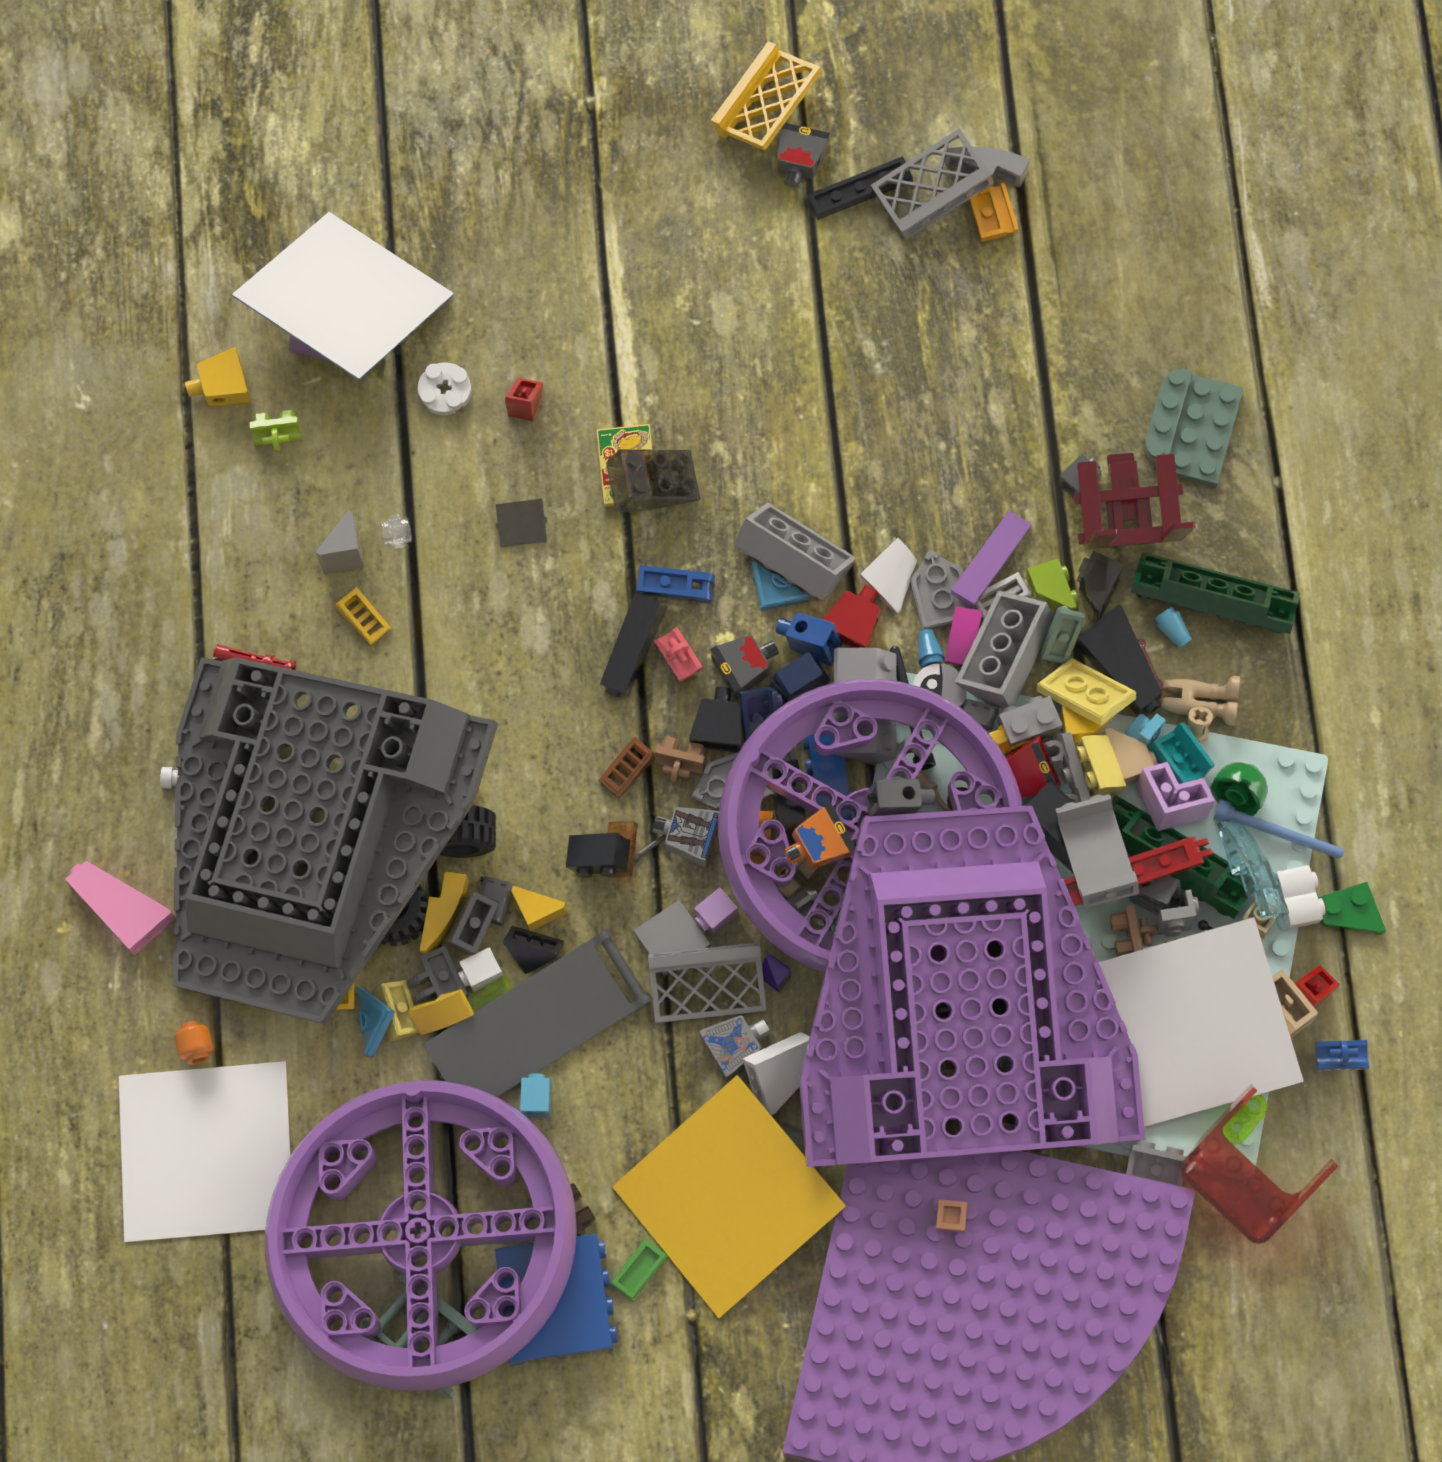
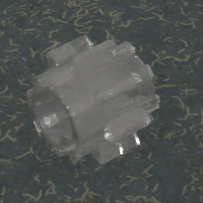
M400 514L390 515L387 521H382V531L386 546L393 545V549L406 547L405 542H412L408 517L401 518Z

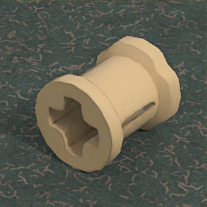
M1193 707L1188 713L1189 724H1187V727L1194 734L1197 741L1201 743L1208 738V726L1212 723L1213 714L1205 707Z

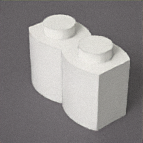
M1309 865L1278 871L1273 875L1274 887L1286 930L1317 924L1323 919L1322 915H1325V905L1322 898L1318 899L1315 888H1318V878L1315 872H1311Z

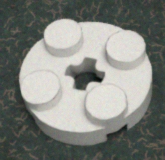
M452 363L430 364L418 382V394L422 403L430 412L436 415L447 416L456 413V410L462 406L464 408L468 404L471 397L472 388L466 370ZM443 384H448L452 389L447 390L445 394H441V390L438 388Z

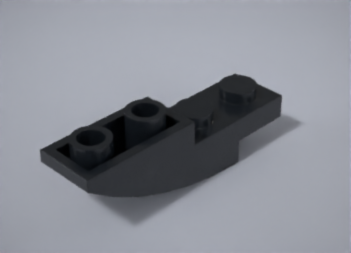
M794 747L784 757L783 761L799 769ZM776 768L769 769L772 779H779L782 776L780 770ZM795 782L791 785L795 792L803 793L801 782ZM773 791L776 820L783 825L790 847L796 843L792 837L794 829L806 821L805 808Z

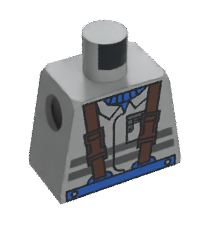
M676 807L672 820L656 817L652 832L667 836L665 840L667 851L706 868L718 831L719 811Z

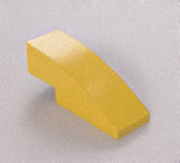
M445 872L440 898L429 897L420 946L422 955L437 949L447 936L468 889L469 879L467 874Z

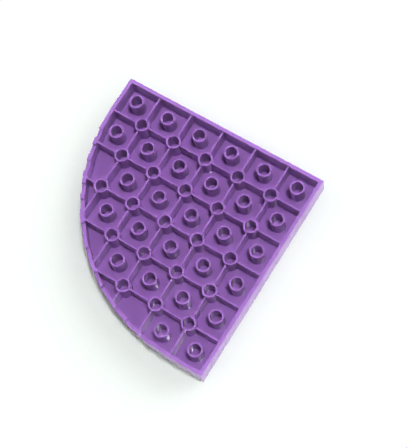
M1023 1151L847 1164L840 1199L846 1207L835 1217L784 1443L783 1456L807 1462H996L999 1459L1024 1451L1059 1432L1078 1416L1090 1409L1117 1382L1139 1354L1159 1320L1178 1272L1195 1190ZM938 1199L967 1202L965 1233L936 1230Z

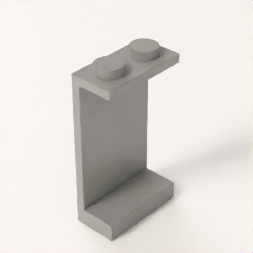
M1095 795L1086 801L1079 803L1070 802L1057 808V821L1084 909L1139 894L1138 880L1130 865L1113 811L1111 795Z

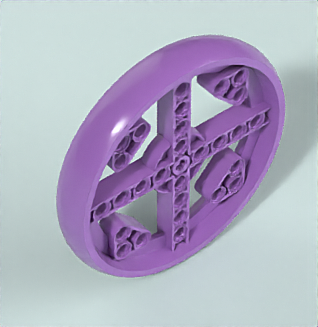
M855 679L824 685L803 693L784 704L755 729L736 756L726 778L718 815V840L723 867L733 894L750 921L774 946L803 965L822 973L826 972L835 933L828 930L841 910L847 882L839 880L837 873L843 870L850 873L853 856L837 862L805 918L786 901L777 889V887H786L792 882L795 874V865H791L784 854V849L789 847L783 825L779 821L771 819L765 821L759 828L760 805L766 787L814 814L823 808L817 804L816 798L826 796L829 798L856 847L862 819L868 817L865 792L869 788L860 789L845 796L783 761L784 757L796 745L815 733L813 740L815 751L820 755L829 756L871 744L878 730L874 719L897 722L915 729L886 779H892L896 776L904 779H916L938 741L957 758L966 770L954 773L947 787L953 811L1023 806L1017 781L1011 767L989 733L959 706L919 686L885 679ZM842 712L846 715L847 720L845 722H837L834 720L833 714ZM859 726H867L871 730V734L869 736H862L858 733L857 728ZM921 730H929L933 735V739L924 740L920 737L919 732ZM827 735L833 739L834 743L830 746H825L820 743L819 738ZM914 753L918 755L920 762L916 764L909 763L905 755ZM771 768H776L781 771L782 776L779 779H772L768 776L767 771ZM958 780L966 782L968 790L959 791L956 789L954 782ZM795 782H801L805 785L806 791L797 793L792 789L791 785ZM979 795H989L993 803L990 805L982 804L979 800ZM845 809L851 810L855 818L851 821L844 820L840 812ZM773 829L777 831L779 837L776 840H768L764 836L765 830ZM761 853L765 861L761 864H755L751 861L750 855ZM777 867H785L789 871V876L779 878L774 870ZM827 894H832L837 897L838 904L829 906L824 902L823 897ZM813 918H819L823 921L824 928L815 930L810 926L809 921ZM939 945L932 947L930 952L932 959L941 962L945 957L944 949Z
M433 1080L401 1082L366 1092L346 1102L320 1121L299 1143L279 1175L271 1196L265 1226V1259L274 1297L282 1315L301 1342L320 1360L336 1371L355 1380L376 1387L402 1391L437 1390L471 1381L496 1369L515 1356L543 1328L554 1312L565 1290L575 1255L577 1227L573 1192L563 1164L545 1135L519 1110L490 1093L464 1084ZM415 1119H424L420 1127H411V1124ZM432 1122L453 1124L469 1129L460 1137V1148L474 1165L501 1187L513 1185L518 1179L519 1170L528 1187L533 1208L458 1214L455 1207L447 1199L434 1194ZM402 1125L404 1195L397 1198L387 1207L381 1220L307 1227L311 1208L320 1188L329 1199L333 1201L343 1200L377 1163V1154L365 1139L380 1131ZM500 1139H509V1143L506 1147H496V1144ZM476 1140L481 1142L477 1150H468L471 1142ZM416 1146H424V1151L420 1155H412V1151ZM368 1150V1155L365 1159L356 1160V1156L360 1151ZM335 1152L340 1153V1157L336 1162H328L331 1154ZM500 1167H510V1171L505 1176L497 1175ZM425 1173L423 1181L413 1183V1178L416 1174ZM332 1181H341L340 1186L336 1190L328 1189ZM426 1201V1205L422 1210H413L416 1202ZM532 1219L541 1220L538 1228L534 1230L527 1229V1225ZM503 1222H512V1226L508 1231H499V1227ZM480 1223L484 1225L483 1230L479 1234L470 1233L471 1228L475 1224ZM454 1226L455 1231L451 1236H442L443 1230L446 1227ZM420 1229H424L425 1232L421 1233V1238H417L415 1235L420 1233ZM398 1231V1236L394 1241H386V1236L389 1232ZM370 1233V1238L366 1243L358 1244V1238L361 1234ZM336 1235L342 1236L338 1245H329L332 1237ZM306 1238H313V1243L309 1248L304 1249L301 1247L302 1242ZM534 1241L531 1261L522 1281L512 1268H499L465 1306L466 1318L478 1330L459 1340L439 1345L437 1272L443 1270L453 1261L462 1246ZM382 1253L386 1261L393 1268L406 1274L408 1348L388 1346L370 1340V1338L378 1335L381 1329V1322L376 1314L342 1283L338 1281L328 1282L322 1288L320 1296L312 1279L308 1259ZM426 1256L428 1258L423 1267H415V1261L419 1257ZM505 1278H514V1283L510 1288H501V1283ZM422 1284H427V1292L424 1295L417 1296L415 1294L416 1289ZM342 1291L341 1300L332 1303L330 1301L332 1294ZM505 1307H515L513 1315L510 1317L502 1316V1311ZM477 1309H486V1314L482 1319H473L474 1312ZM424 1312L429 1313L427 1322L424 1324L416 1323L418 1315ZM371 1317L372 1322L370 1326L360 1329L361 1320ZM343 1320L341 1329L331 1331V1325L334 1321ZM423 1341H429L430 1346L428 1350L418 1353V1345Z

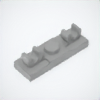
M1064 732L1055 735L1056 740L1045 743V747L1055 746L1057 748V754L1050 757L1049 761L1063 760L1061 776L1064 783L1068 784L1072 790V794L1066 795L1074 803L1086 801L1090 798V794L1072 733Z

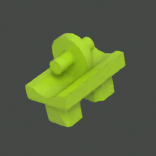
M293 410L282 411L280 418L270 419L266 413L256 414L254 421L250 422L254 446L273 444L274 451L276 452L281 450L280 443L302 440L298 417L294 415Z

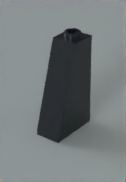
M634 593L600 685L606 687V693L619 698L622 693L630 694L666 613L667 605Z
M1118 604L1082 632L1076 640V646L1099 673L1136 691V700L1128 706L1137 716L1145 713L1150 715L1160 706L1159 702L1162 691L1123 608Z

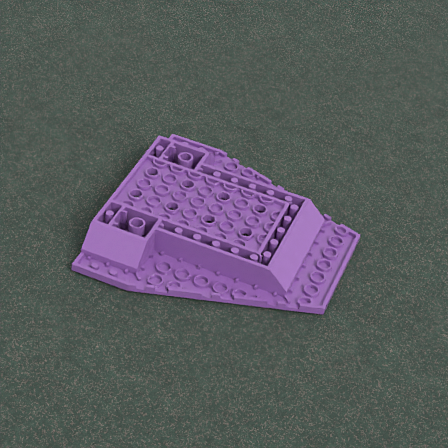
M1032 806L870 816L862 819L799 1079L806 1167L1145 1140L1138 1054L1129 1039L1128 1030L1124 1021L1121 1020L1115 1006L1116 1002L1099 962L1096 961L1091 943L1084 933L1080 917L1065 882L1056 867L1057 863L1054 856L1050 853L1045 841V835ZM991 941H996L1001 946V954L996 958L991 957L987 952V946ZM935 945L941 946L945 951V957L941 962L934 961L931 957L930 952ZM997 998L1002 999L1006 1003V1011L1002 1015H997L992 1010V1003ZM939 1003H945L949 1006L950 1014L946 1019L938 1018L935 1013V1008ZM1001 1056H1006L1011 1061V1068L1006 1073L999 1071L997 1068V1060ZM945 1060L951 1061L955 1067V1072L950 1077H945L940 1071V1066ZM1006 1114H1011L1016 1119V1126L1010 1131L1002 1126V1118ZM950 1118L956 1119L960 1125V1129L955 1135H950L945 1130V1123Z

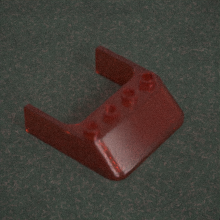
M1250 1084L1201 1136L1181 1163L1180 1172L1184 1180L1248 1240L1261 1244L1268 1241L1335 1171L1338 1165L1333 1159H1330L1302 1190L1293 1194L1284 1192L1223 1134V1127L1257 1092V1089Z

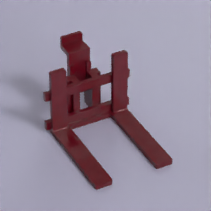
M1133 453L1108 455L1107 464L1108 471H1110L1112 490L1099 491L1096 462H1079L1077 464L1080 493H1074L1075 505L1081 504L1083 533H1078L1079 545L1084 544V549L1087 550L1182 541L1196 528L1195 522L1181 523L1179 495H1183L1182 483H1177L1175 455L1165 454L1155 457L1158 486L1139 487L1137 460L1134 461ZM1159 497L1162 526H1152L1150 498ZM1100 502L1106 503L1107 530H1103ZM1123 521H1137V528L1123 529Z

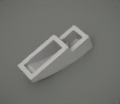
M963 147L948 148L947 152L961 154ZM972 147L990 172L993 181L997 177L1020 188L1029 171L1030 159L1000 149ZM966 150L965 155L970 156L969 152ZM946 157L945 165L957 170L960 159ZM964 160L961 172L971 174L979 168L975 162Z

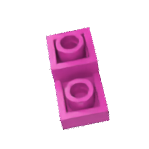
M955 607L945 664L963 666L979 632L983 611Z

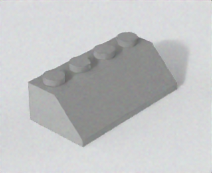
M768 502L745 518L733 543L745 555L756 558L767 569L775 570L783 575L788 582L800 586L810 596L822 601L836 590L857 559Z
M998 590L955 680L956 685L986 704L1003 709L1015 705L1054 619L1047 602Z
M879 648L834 649V683L855 679L896 681V654ZM834 713L835 721L845 722L847 720L844 713ZM874 719L878 730L871 744L837 753L836 755L871 765L896 759V722ZM859 726L857 728L858 733L862 736H869L871 734V730L867 726Z

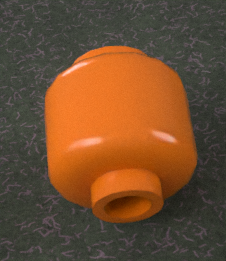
M189 1021L183 1023L181 1029L174 1035L178 1056L181 1060L193 1065L205 1062L210 1058L209 1055L213 1052L214 1045L210 1030L206 1025L198 1024L197 1021Z

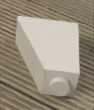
M802 1032L743 1058L752 1092L770 1115L775 1114L800 1087L799 1079L810 1036Z

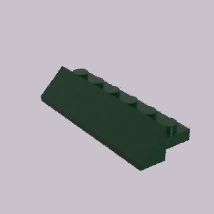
M1145 552L1141 553L1131 588V593L1143 599L1153 598L1161 600L1170 606L1180 605L1188 607L1197 613L1207 612L1215 614L1220 619L1242 621L1250 627H1265L1277 634L1291 633L1300 597L1299 592Z
M1117 795L1112 798L1113 811L1124 846L1131 856L1188 838L1173 828L1157 831L1149 814ZM1201 847V848H1199V849H1200V851H1203V850H1206L1207 848ZM1215 853L1203 858L1204 864L1170 875L1180 880L1183 890H1191L1192 896L1197 897L1198 901L1209 904L1220 914L1229 916L1232 919L1238 916L1259 881L1256 877Z

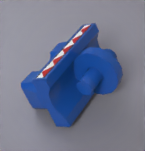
M1367 1040L1316 1041L1317 1071L1368 1070Z

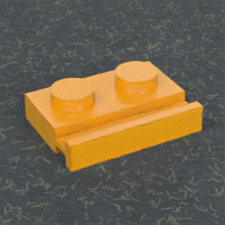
M1001 183L1000 186L996 187L989 186L969 199L981 242L1006 237L1007 234L1011 233L1018 234L1019 228L1005 183Z

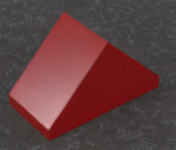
M517 378L505 397L508 416L534 421L543 382Z
M1321 965L1295 983L1315 1009L1340 986Z

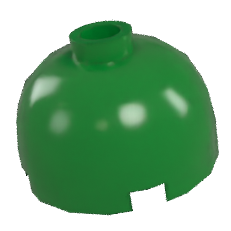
M1235 762L1226 765L1216 774L1210 790L1218 804L1220 799L1231 802L1230 805L1234 806L1235 810L1254 816L1264 805L1268 793V785L1265 777L1256 766Z

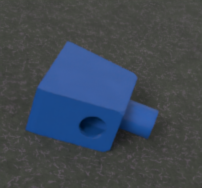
M798 612L794 615L792 621L780 618L776 626V633L786 637L793 651L802 655L810 653L813 659L817 658L819 662L832 667L834 649L841 648L842 645L835 623Z

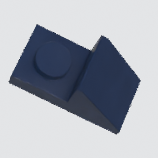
M810 653L802 655L773 675L787 697L827 685L831 680L818 659H813Z

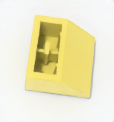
M1108 735L1081 737L1076 745V750L1090 798L1095 795L1105 796L1110 794L1115 796L1121 794L1127 786Z

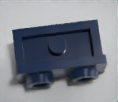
M772 687L739 692L744 743L759 725L783 706L781 695L777 694V691Z

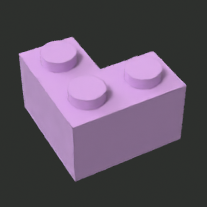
M1168 762L1143 768L1136 784V788L1157 831L1207 819L1215 802L1204 778L1178 784Z

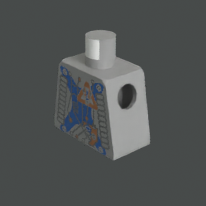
M743 1016L729 1019L699 1031L701 1040L726 1082L731 1081L745 1069L743 1058L762 1050L758 1041L771 1034L763 1019L748 1026Z

